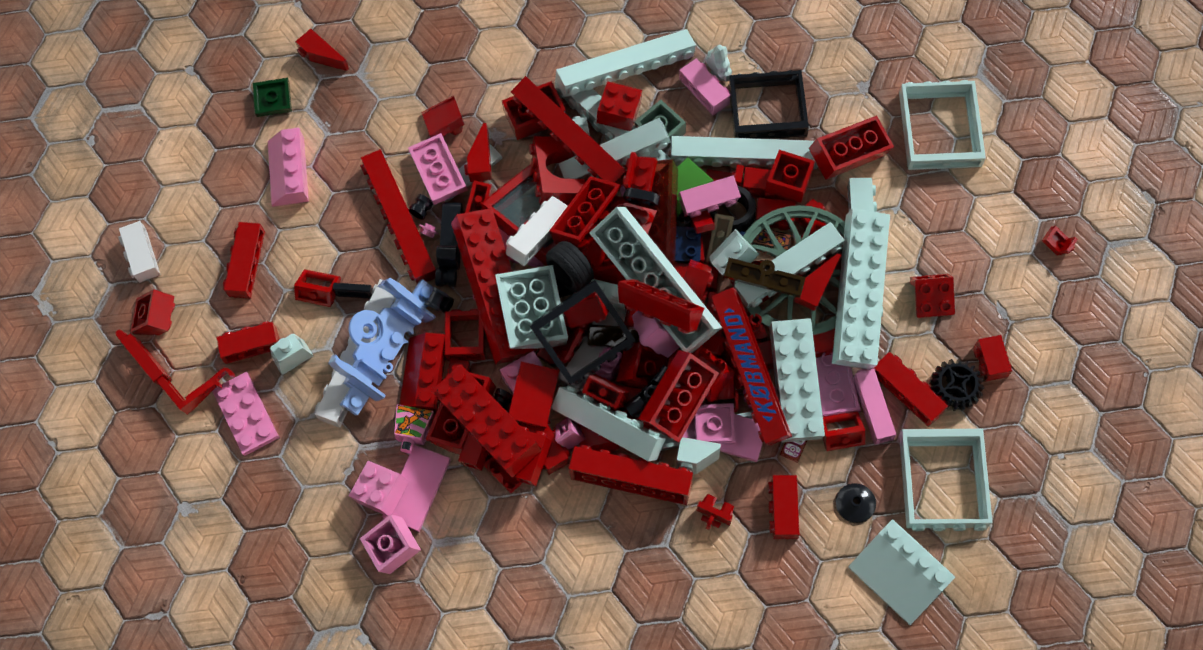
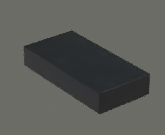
M333 284V290L337 297L367 299L372 297L373 288L371 285Z

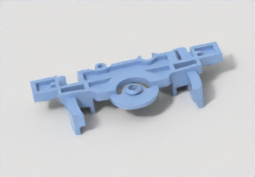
M391 278L383 280L377 287L386 290L397 299L390 308H383L379 314L371 310H363L351 318L348 331L351 340L357 345L353 353L355 360L353 365L351 366L340 360L336 354L331 356L328 364L339 374L346 377L343 384L350 388L340 405L355 416L360 413L369 397L374 401L385 398L386 395L371 384L373 382L379 386L383 379L387 377L383 372L387 373L393 370V365L388 361L394 360L402 345L408 343L404 338L405 332L412 335L414 334L413 328L416 325L435 319L436 316L426 309L428 305L424 303L433 291L432 286L425 280H420L412 293ZM365 326L369 328L368 333H365L363 331V328ZM378 326V335L374 341L370 343H365L361 341L362 338H373L377 333Z

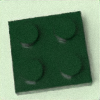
M288 78L253 83L256 117L292 112L290 82Z

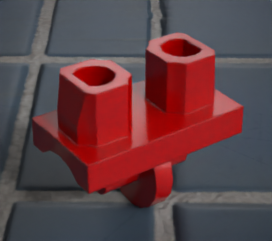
M707 494L702 502L699 501L697 511L704 514L701 517V521L706 522L705 529L710 530L712 526L720 528L721 523L730 526L733 519L734 506L724 502L721 510L714 508L717 498Z

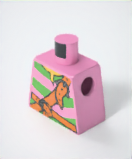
M397 405L394 435L397 441L402 442L400 449L402 452L412 453L414 444L421 446L425 444L427 434L435 417L434 411Z

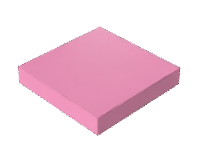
M734 404L701 405L694 416L695 440L719 444H736Z

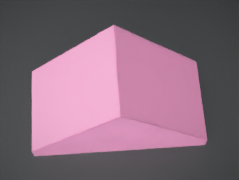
M566 417L556 424L555 440L570 450L585 440L577 422Z

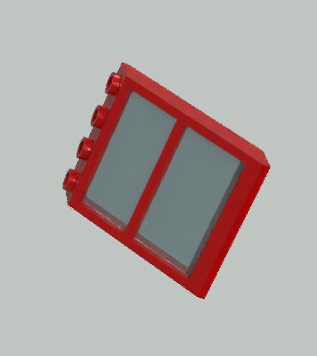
M531 164L480 203L483 210L493 209L498 227L508 236H515L519 227L522 224H526L532 213H537L541 206L539 197L535 195L537 184L533 181V173L535 171L531 168ZM552 237L534 255L545 266H548L546 254L556 246Z

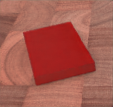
M521 361L509 414L516 422L542 428L547 427L559 370Z

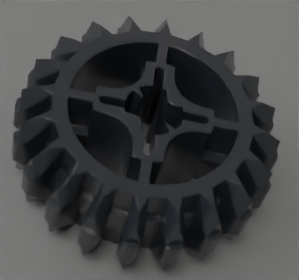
M952 359L948 361V364L945 361L942 362L941 367L937 366L935 368L936 372L931 374L933 379L929 382L932 385L931 390L937 396H942L941 399L945 400L948 405L947 409L949 406H952L953 412L958 407L961 412L965 410V406L968 409L972 408L973 404L978 403V398L982 397L983 394L980 391L984 389V386L981 385L983 378H978L980 371L974 372L975 365L968 367V361L961 364L960 359H957L956 363ZM944 375L947 377L946 381L948 382L945 388L942 386V377ZM968 382H970L972 388L970 395L967 394L965 387Z

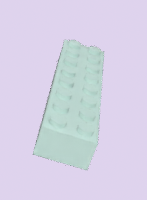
M616 207L589 232L626 280H638L704 307L696 331L683 333L677 330V326L662 324L683 351L695 352L722 328L626 207Z
M852 208L846 214L832 364L868 370L877 366L890 214Z

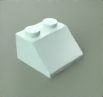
M735 229L709 258L714 267L724 276L729 257L751 263L759 253Z
M682 437L678 450L676 469L678 467H685L690 472H693V474H698L719 459L721 444Z

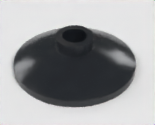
M852 483L840 489L836 496L835 505L843 519L852 523H862L867 521L875 512L876 499L869 488L862 484ZM858 498L860 504H855L853 499Z

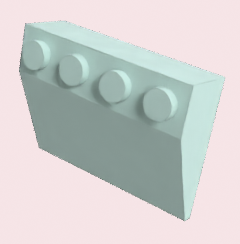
M553 265L496 274L495 277L510 349L544 348L530 328V324L561 303ZM562 313L540 328V331L551 347L567 344L568 335Z
M893 519L848 566L855 575L909 625L921 615L955 578L949 570Z

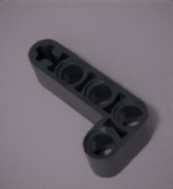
M443 203L440 245H437L436 258L439 268H444L445 270L450 268L460 269L461 253L451 222L457 214L463 213L462 203Z

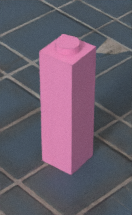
M860 369L855 373L854 383L874 445L892 441L896 436V432L875 369Z

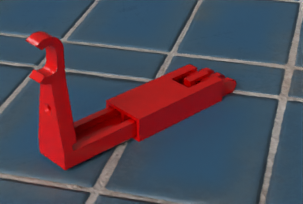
M120 329L115 333L120 342L152 381L162 387L176 406L187 415L217 386L222 388L223 385L219 381L224 375L229 374L230 377L235 378L233 371L229 368H222L208 381L188 394L185 400L171 383V377L139 339L131 333L129 335Z

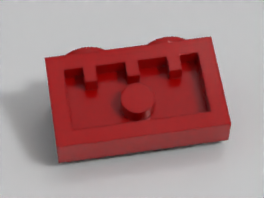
M631 152L630 158L626 162L627 173L623 177L625 189L635 188L651 191L657 159L655 157H638L635 152Z

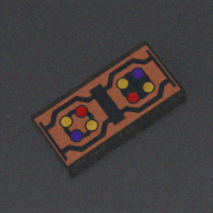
M765 229L752 242V245L775 249ZM771 230L785 250H789L792 234Z

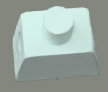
M296 334L281 338L270 347L272 360L282 375L313 357L305 341Z

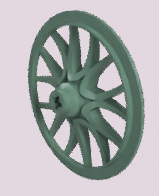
M801 205L788 206L762 216L743 235V238L756 251L776 258L787 250L778 242L769 227L770 225L786 219L796 245L802 240L791 218L811 219L802 240L808 237L815 220L825 224L831 222L844 238L845 222L838 216L820 208ZM765 229L775 249L752 245V242ZM830 253L826 258L833 256V254ZM815 263L814 265H812L810 267V271H808L802 277H807L808 275H810L812 272L818 269L821 266V264L816 265ZM834 270L828 284L839 289L840 281L834 277L840 276L841 270ZM782 293L765 310H762L758 305L754 308L750 306L747 310L754 317L755 314H759L762 317L761 323L769 327L772 321L779 320L769 316L767 313L787 297V320H792L794 296ZM822 295L819 302L834 314H837V309ZM811 310L813 335L834 329L836 315L826 321L815 324L816 310Z

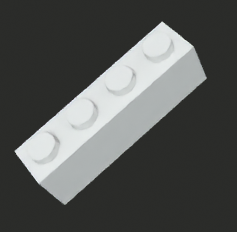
M553 196L548 201H544L537 213H532L528 222L519 227L515 236L509 237L506 242V255L525 266L552 237L549 230L567 208V205Z

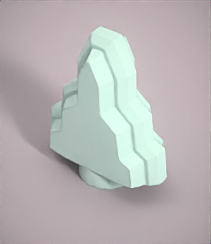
M718 45L708 51L705 62L711 69L712 75H715L719 81L727 82L729 81V75L732 74V70L727 57V48L722 45Z

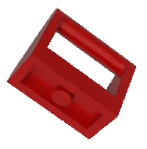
M304 269L294 284L295 300L331 307L336 296L333 284L340 283L341 277ZM307 278H313L332 283L330 287L306 283Z
M858 411L823 417L825 433L823 442L826 451L865 445V428ZM855 420L856 424L854 427L828 431L826 424Z

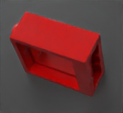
M453 309L445 312L446 360H485L486 333L478 309H470V311ZM479 320L478 346L451 347L452 321Z

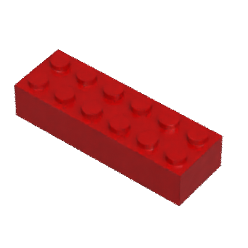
M461 364L431 390L437 399L512 478L542 451L537 442Z
M586 445L574 446L569 465L571 480L688 505L693 482V472H690L688 468L678 467L676 469L662 462L654 464L643 458L638 460L631 459L626 454H619L618 456L611 454L608 450L600 449L595 451Z

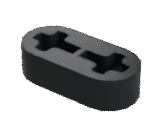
M627 188L623 197L629 203L648 207H657L660 196L654 192L635 188Z

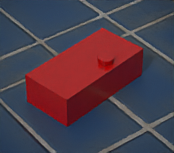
M876 115L817 138L808 149L825 180L885 157L894 148V145Z

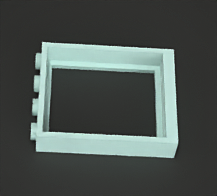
M961 80L933 83L927 81L924 83L908 82L902 84L899 98L908 170L982 167L986 156L975 81ZM965 97L972 152L914 155L908 99Z
M983 428L902 429L899 438L906 528H912L913 531H924L925 528H933V531H944L945 528H953L954 531H964L966 528H974L975 531L987 530L993 522ZM909 446H972L979 519L914 518Z

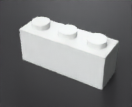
M141 221L119 228L121 236H118L122 247H125L123 254L126 261L130 264L128 271L131 277H135L141 283L161 275L147 230Z

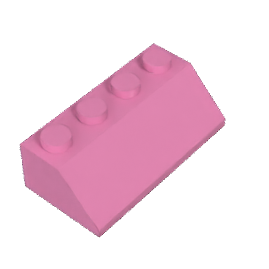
M300 128L281 130L268 141L272 207L309 202L304 137Z

